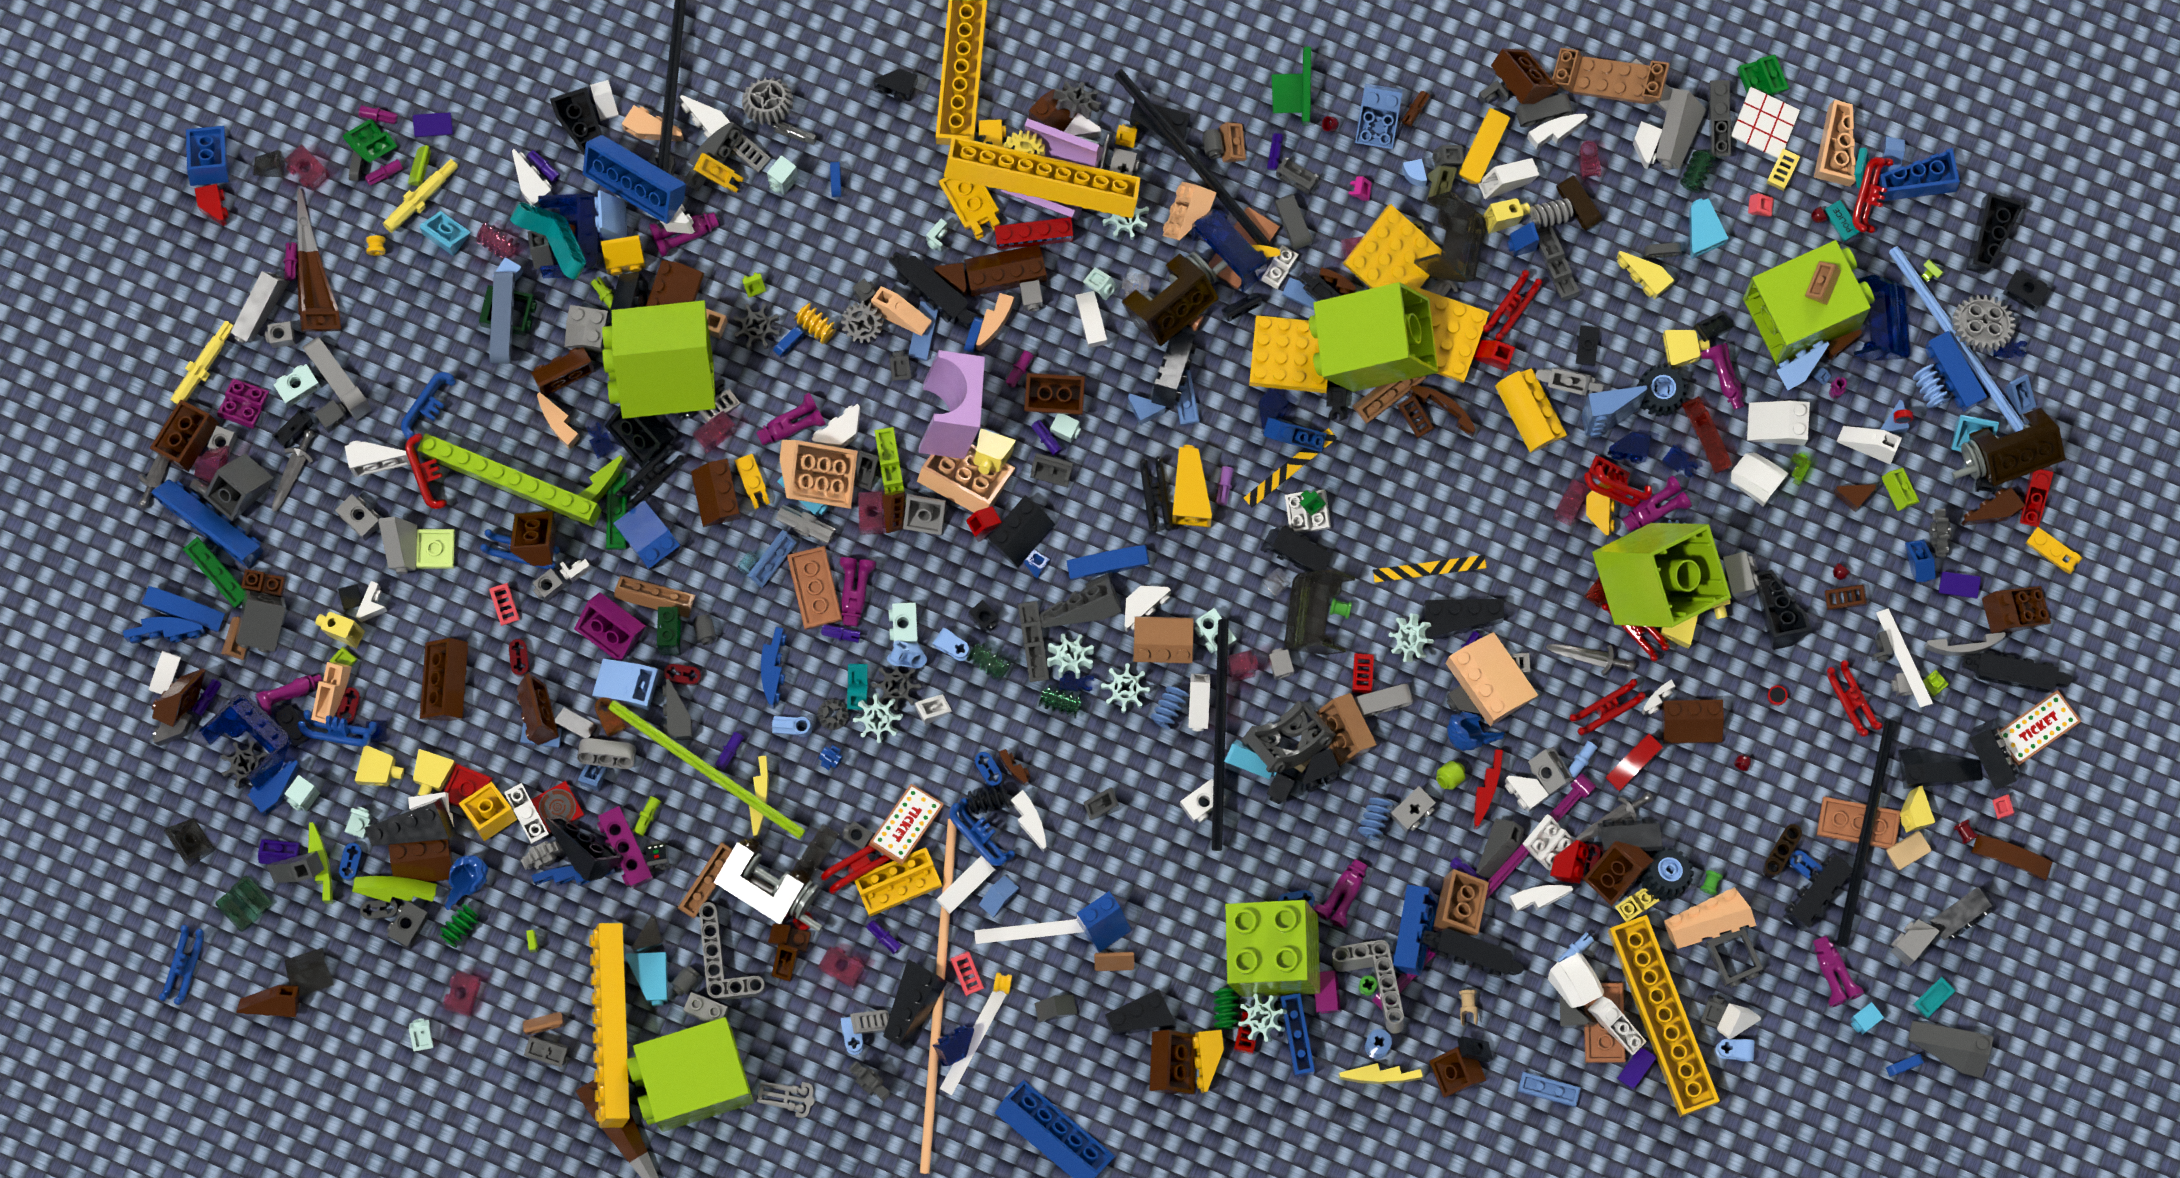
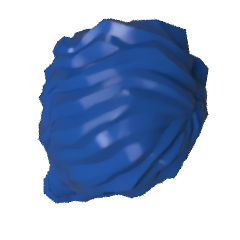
M1470 712L1451 715L1449 725L1447 726L1450 742L1454 747L1462 751L1474 750L1475 748L1482 747L1483 744H1490V742L1503 739L1505 733H1484L1478 722L1481 716Z
M464 855L458 858L451 866L448 883L452 889L445 903L446 910H450L451 906L455 905L461 897L472 895L479 891L483 884L487 882L488 867L478 856Z

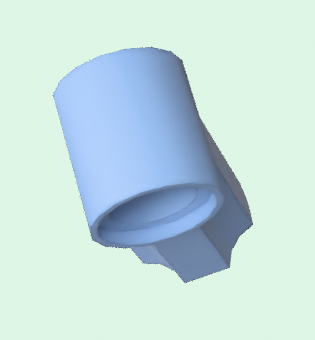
M774 716L773 734L807 737L812 733V725L805 717ZM807 723V729L798 731L799 724Z

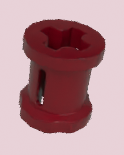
M1969 819L1953 827L1954 831L1957 830L1962 838L1963 845L1978 837L1969 825Z

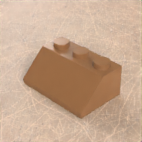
M1135 617L1133 662L1192 663L1193 618Z
M1351 693L1332 699L1316 711L1326 725L1336 734L1328 746L1331 748L1338 766L1367 753L1377 745Z
M1452 869L1443 880L1433 929L1438 931L1448 928L1465 935H1478L1489 882Z

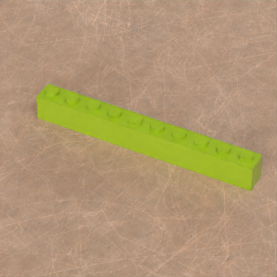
M424 434L417 449L423 458L428 460L436 458V463L589 526L594 527L602 511L599 505L593 501L429 434Z

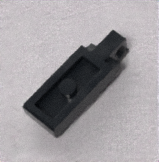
M1305 271L1299 276V281L1305 285L1303 289L1316 302L1341 296L1320 277L1315 275L1311 277Z

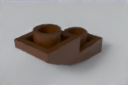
M1321 267L1319 277L1328 285L1337 284L1336 292H1339L1340 295L1355 293L1356 287L1348 279L1332 270Z
M245 569L241 588L282 597L286 578Z
M1006 749L999 751V756L1009 773L1019 783L1028 786V779L1031 777L1027 768H1023L1021 764L1013 766L1016 762L1012 752L1008 754Z

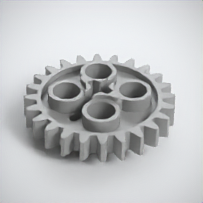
M1977 295L1975 300L1972 297H1969L1968 302L1963 300L1961 305L1958 304L1953 314L1952 323L1954 325L1952 329L1957 330L1955 336H1961L1960 342L1966 341V347L1973 345L1974 351L1977 347L1980 348L1981 352L1986 348L1989 353L1992 348L1998 351L2000 346L2004 348L2006 343H2009L2013 337L2016 327L2013 324L2015 318L2011 317L2012 311L2006 312L2008 306L2001 307V300L1995 303V298L1992 297L1991 300H1988L1987 295L1983 299Z

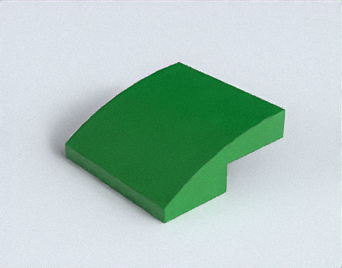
M1776 55L1759 58L1756 62L1740 65L1737 68L1746 93H1748L1750 87L1769 96L1777 95L1789 89Z
M1302 73L1271 74L1273 113H1302Z
M372 118L342 136L350 147L369 163L397 147L388 132L382 133Z

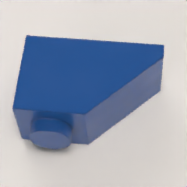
M1534 222L1510 233L1507 246L1509 252H1513L1514 257L1537 250L1539 237Z
M1925 540L1906 542V552L1915 581L1927 582L1928 580L1936 579L1935 559Z

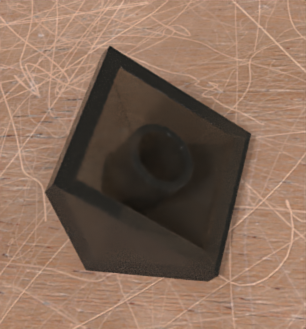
M195 818L164 829L177 852L189 867L215 850Z
M651 915L631 947L634 953H652L665 949L659 921L655 915Z
M323 947L285 960L288 979L291 986H299V997L334 986Z

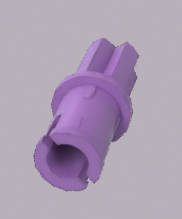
M1222 467L1220 482L1217 483L1216 504L1221 506L1227 505L1229 490L1232 489L1231 480L1234 469L1231 467Z

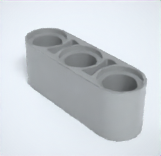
M1401 684L1354 698L1363 718L1406 707L1414 703L1409 684Z
M584 738L579 743L577 760L587 765L630 769L634 765L636 747L625 742Z

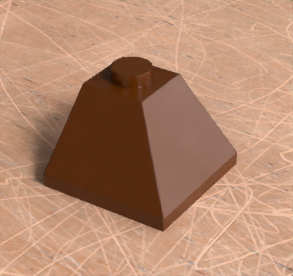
M1055 89L1041 96L1029 109V118L1064 132L1074 118L1069 117L1070 110L1065 108L1056 109L1058 99L1053 98Z
M1459 1047L1429 1061L1444 1098L1487 1081L1479 1061L1462 1057Z

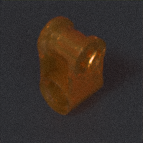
M607 698L598 699L595 703V710L607 736L610 737L625 729L626 727L622 719L610 711L608 707L606 712L603 709L600 710L602 704L608 706L611 704V701Z

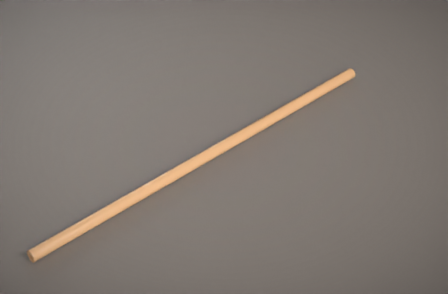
M948 819L942 893L953 884L957 827L951 819ZM941 906L936 975L945 980L950 914ZM944 989L933 1006L920 1162L921 1174H930Z

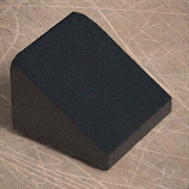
M357 584L338 589L343 610L361 605L362 599Z

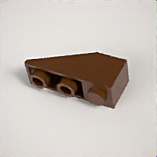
M2012 487L2007 490L2003 488L1995 494L1996 498L1991 501L1987 499L1979 505L1980 509L1975 512L1972 509L1964 515L1965 519L1961 524L1966 526L2007 521L2020 512L2025 505Z
M277 985L241 998L236 1013L296 1017L300 1005L299 986Z

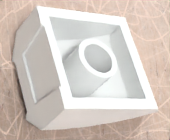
M1745 453L1732 470L1731 483L1764 507L1789 473L1757 453Z
M1580 953L1557 962L1549 972V982L1571 1008L1584 1006L1603 996L1604 990L1588 961Z

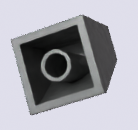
M243 454L216 471L204 498L233 521L268 490L274 477L247 454Z
M245 590L235 638L236 643L240 647L246 649L255 647L264 653L275 652L286 609L284 598Z

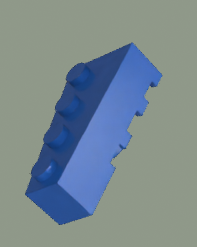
M1953 148L1947 149L1946 152L1931 155L1930 158L1922 161H1915L1906 167L1902 166L1880 174L1877 185L1887 188V192L1880 191L1879 193L1885 196V200L1881 201L1957 192L1960 180Z
M1407 884L1397 946L1392 960L1393 966L1399 973L1419 976L1422 974L1428 947L1420 943V938L1423 931L1433 932L1439 903L1437 897L1428 887Z

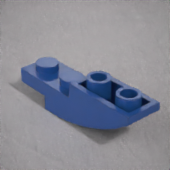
M174 617L141 619L142 627L123 630L125 640L132 644L140 643L145 638L159 639L161 635H164L167 641L177 643L182 641V638L190 637V639L200 638L201 634H206V630L202 625Z
M779 627L775 628L772 644H763L761 655L762 685L769 707L774 709L775 704H779L781 693L778 690L785 680L782 667H777V665L781 663L782 654L780 649L781 646H785L787 635H784V629Z

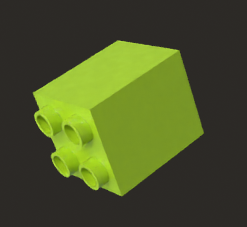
M1836 240L1752 277L1743 301L1776 366H1779L1778 364L1786 359L1790 361L1797 358L1795 355L1804 349L1807 352L1813 349L1812 345L1821 340L1829 342L1860 329L1871 309L1869 304L1875 301L1868 283L1865 281L1858 283L1852 270L1857 268L1853 253L1848 247L1841 250ZM1819 261L1836 264L1841 270L1827 305L1805 296Z
M1397 282L1313 302L1315 315L1309 317V328L1312 336L1315 339L1318 338L1319 352L1314 354L1313 363L1319 376L1352 392L1438 373L1428 297Z
M705 300L612 310V326L602 327L604 350H602L604 371L608 373L610 380L608 381L610 404L620 403L622 419L716 409L714 362Z
M1650 523L1592 552L1614 625L1673 628L1731 598L1709 524Z
M1306 900L1225 904L1227 984L1241 997H1253L1255 993L1261 994V996H1282L1298 993L1301 995L1320 994L1318 914Z
M726 1017L633 1045L636 1056L626 1059L632 1081L635 1082L636 1087L645 1085L647 1095L638 1097L644 1121L646 1120L647 1125L656 1123L662 1132L754 1104L733 1031Z

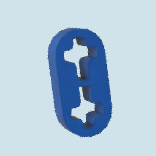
M830 162L832 197H842L840 162Z
M974 317L965 343V351L974 353L983 318Z
M797 325L774 347L773 351L780 358L783 357L804 337L806 332Z
M987 752L978 753L975 757V765L986 784L990 787L999 786L1002 783L1003 777L995 761ZM980 757L989 759L987 760L989 768L986 769L984 764L979 765ZM989 771H992L994 775H999L997 782L989 781Z
M356 843L347 844L343 851L339 874L346 881L354 880L359 871L363 851ZM353 847H355L358 854H354L353 859L350 860L351 855L348 851L353 850ZM349 863H351V870L353 871V874L349 873V875L346 876V873L343 871L344 869H348Z
M1794 851L1789 857L1790 866L1807 880L1810 877V870L1806 868L1807 866L1811 869L1817 868L1818 873L1822 869L1817 862L1802 851ZM1800 855L1802 857L1801 861L1805 866L1801 863L1795 864L1793 856L1798 857Z
M1302 890L1284 893L1279 896L1278 901H1283L1284 898H1287L1288 901L1303 899V895H1307V898H1311L1308 904L1312 907L1315 897L1311 891Z
M1918 1054L1886 1067L1889 1077H1893L1924 1064L1921 1055Z

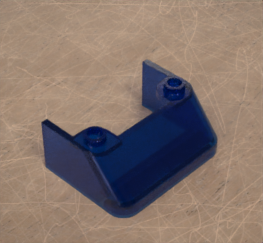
M591 194L538 196L540 208H560V215L566 218L568 222H576V241L586 260V265L580 274L594 269L599 262L598 229L595 222L597 209H595L594 196ZM559 265L540 266L543 279L567 277L563 274Z
M1213 210L1192 224L1191 239L1195 241L1201 236L1242 279L1241 291L1244 293L1266 272L1267 258L1261 251L1257 252L1227 221L1228 218L1223 211Z
M1875 274L1856 279L1858 283L1864 281L1868 283L1875 301L1869 304L1871 309L1868 313L1871 341L1865 342L1862 350L1855 351L1854 356L1869 361L1908 358L1910 356V340L1904 287L1900 283Z
M238 694L208 721L199 732L209 745L213 744L224 732L232 738H237L247 731L270 753L247 776L254 788L259 791L282 769L291 739L287 732L248 695Z

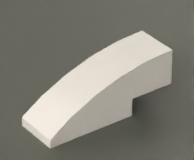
M1574 114L1550 120L1530 131L1527 139L1536 150L1551 139L1557 145L1587 122L1588 116L1586 114Z
M1091 291L1075 295L1088 348L1107 344L1095 292Z
M1022 790L1011 799V804L1022 815L1018 819V824L1037 846L1045 852L1047 847L1042 822L1033 803Z
M981 855L936 901L950 914L995 869Z
M1565 885L1533 887L1511 895L1508 900L1515 913L1531 905H1534L1538 911L1572 893L1573 888L1572 886Z

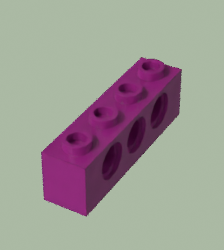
M620 806L599 815L600 822H597L601 833L605 832L608 837L605 842L617 852H619L621 845H629V850L626 853L619 852L623 856V860L617 865L618 868L622 867L625 873L621 875L625 885H630L633 890L654 880ZM613 827H620L621 832L618 835H612L611 829ZM630 862H636L637 868L630 871L627 869V865Z

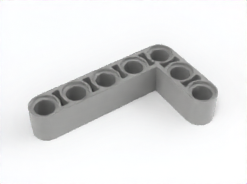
M318 336L302 347L355 421L372 411L362 392L352 383Z
M711 902L703 903L699 908L706 986L709 997L714 1001L762 995L766 986L763 979L759 976L725 979L718 910ZM707 908L714 910V914L711 917L703 915ZM708 928H715V935L709 937L705 934ZM716 947L718 949L717 954L709 956L707 954L709 948ZM712 967H719V974L715 976L709 974ZM753 982H760L761 988L754 991L751 989ZM734 984H740L742 989L738 993H733L731 987ZM720 986L722 988L721 993L713 995L711 993L713 987Z
M1376 940L1335 948L1332 952V962L1336 971L1345 972L1369 967L1374 968L1386 1028L1390 1033H1400L1404 1028V1014L1388 943L1383 940Z

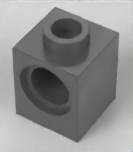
M334 400L314 413L328 433L347 420L344 415L347 411L341 403L336 404Z
M855 821L851 825L847 824L842 832L844 835L843 840L859 851L867 847L874 836L871 831ZM854 832L862 833L860 840H853L851 836Z

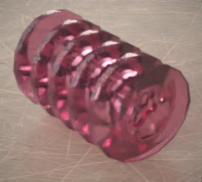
M489 221L485 222L477 233L476 242L478 244L482 243L484 248L488 247L489 252H494L496 257L500 256L502 261L505 257L509 259L517 251L520 243L517 242L512 245L513 238L507 241L508 235L506 233L500 236L501 229L494 232L495 225L488 228Z

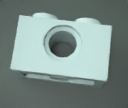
M307 364L297 366L293 373L288 376H281L273 384L288 408L321 388ZM295 381L301 382L298 388H292V384Z
M916 602L892 604V610H889V621H893V629H890V640L918 644ZM905 620L909 624L906 628H900L898 623Z
M300 775L297 776L285 792L290 806L297 811L302 809L307 812L320 794L314 785Z

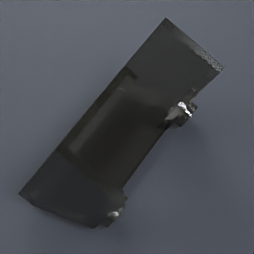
M1452 191L1428 197L1427 201L1439 210V225L1446 230L1441 255L1437 253L1414 260V264L1436 279L1462 283L1474 281L1486 229L1484 217Z
M1334 569L1299 573L1294 577L1284 640L1286 648L1322 655L1346 653L1345 648L1334 645L1333 638L1325 635L1329 599L1335 598L1340 594L1342 582L1355 581V576Z

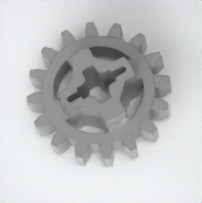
M864 301L860 305L854 302L853 307L849 305L846 309L847 311H844L842 315L844 318H842L841 323L845 324L842 330H847L846 336L852 335L854 342L857 338L860 339V343H863L864 339L870 342L872 337L876 339L878 333L882 330L880 326L883 325L884 321L879 320L882 317V313L877 314L878 307L871 308L872 303L866 306Z
M545 841L530 848L527 856L522 857L521 862L525 870H530L533 867L539 870L554 863L556 857L562 854L563 850L558 842L554 841L550 844L548 841Z

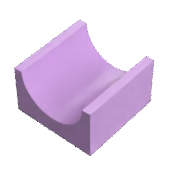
M1027 118L1025 134L1027 131H1030V135L1037 134L1036 139H1043L1042 144H1045V157L1098 168L1105 148L1099 144ZM1001 189V192L1075 220L1079 219L1082 207L1066 205Z
M938 351L923 383V390L938 395L947 404L950 412L933 415L919 445V453L965 459L980 429L985 357Z

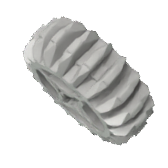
M765 77L763 81L757 78V83L751 82L750 87H746L745 93L742 95L744 113L747 114L749 120L753 119L755 124L760 121L762 126L765 122L771 125V122L775 121L778 124V119L784 120L785 115H789L790 109L793 107L791 89L788 88L786 82L782 83L780 79L775 81L774 77L770 80Z

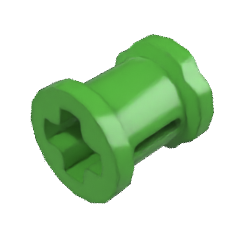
M1333 598L1329 615L1337 614L1348 619L1352 602L1345 603Z
M1708 870L1705 873L1707 876L1700 890L1710 895H1717L1716 889L1723 876Z
M1369 975L1364 976L1359 983L1360 993L1366 996L1374 994L1377 988L1376 979ZM1366 981L1368 984H1373L1371 990L1363 987Z

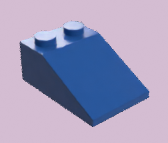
M214 126L186 129L187 173L190 186L229 182L225 127Z
M645 500L613 523L648 570L680 547V544Z

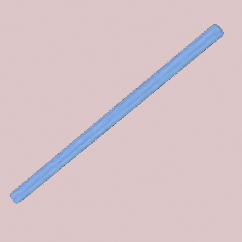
M1898 246L1892 248L1889 251L1890 256L1943 331L1950 332L1972 372L2015 432L2023 430L2024 423L1970 347H1966V341L1960 342L1961 336H1955L1957 330L1952 329L1953 323Z

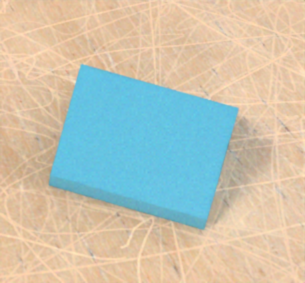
M442 211L420 224L422 234L452 256L456 254L471 234L469 230Z
M1960 415L1955 425L1952 450L1961 451V444L1970 441L1969 434L1984 428H1988L1995 436L1999 422Z

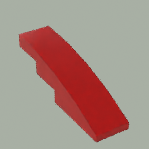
M1495 749L1493 769L1486 768L1484 787H1477L1474 829L1479 828L1495 793L1501 771L1503 750Z

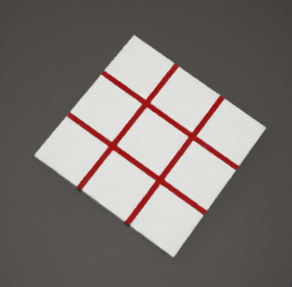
M1750 87L1731 137L1778 159L1782 149L1786 147L1800 110Z

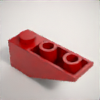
M2048 466L2030 473L2024 498L2025 507L2022 509L2019 523L2039 527L2054 473L2052 467Z

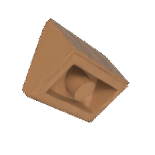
M1230 122L1222 124L1219 127L1224 149L1222 161L1226 163L1246 161L1243 124Z
M1819 261L1805 296L1827 305L1841 273L1839 267L1836 264Z
M233 617L221 654L244 660L247 649L240 647L235 639L240 618Z
M1133 952L1094 954L1095 971L1134 970Z
M561 1012L525 1020L523 1021V1031L528 1036L563 1027L565 1025Z

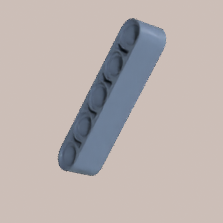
M494 272L490 335L491 364H510L515 289L514 272Z

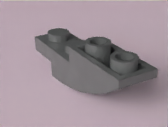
M1710 80L1709 133L1711 156H1731L1730 80Z
M730 122L714 132L689 160L688 163L693 166L683 182L699 191L706 177L693 169L701 153H705L717 161L719 159L724 162L744 129Z

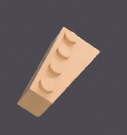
M1834 100L1828 106L1814 178L1851 187L1856 182L1854 175L1856 163L1854 157L1855 141L1853 139V104Z
M1735 887L1664 921L1669 938L1677 949L1702 942L1705 937H1720L1722 932L1729 930L1732 933L1740 931L1739 927L1749 925L1750 928L1756 926L1751 907Z

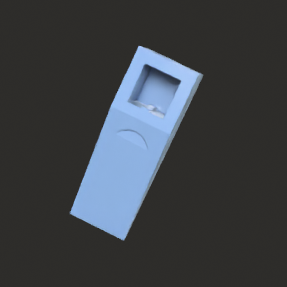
M1821 340L1812 345L1813 349L1807 352L1804 349L1795 355L1797 358L1792 361L1786 359L1778 364L1777 372L1787 390L1806 381L1829 346L1828 341L1824 342Z

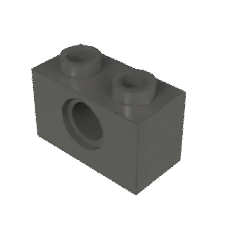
M407 901L405 905L402 904L397 911L398 917L395 922L392 921L389 924L387 936L402 946L411 949L430 915L428 912ZM405 920H411L412 922L408 929L402 928V923Z

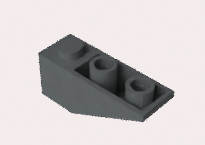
M666 679V685H663V697H666L667 704H663V715L667 716V723H664V734L672 740H693L691 716L670 680Z
M1496 818L1476 873L1489 880L1518 848L1524 828L1513 821Z
M317 851L267 864L274 883L299 882L314 878L324 869Z

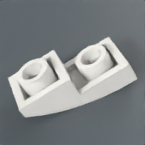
M1283 245L1279 249L1281 256L1273 258L1272 263L1261 279L1277 290L1299 255Z
M162 651L149 687L150 691L162 694L164 690L167 691L176 675L181 659L180 656Z
M1672 679L1662 685L1649 698L1642 710L1643 715L1647 713L1652 715L1659 711V707L1662 704L1660 697L1665 699L1673 694L1672 691L1675 688V684Z

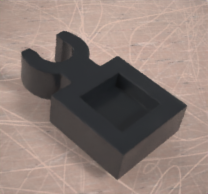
M1327 387L1326 407H1332L1328 415L1331 421L1333 420L1334 413L1339 414V421L1343 420L1344 414L1341 407H1346V388Z

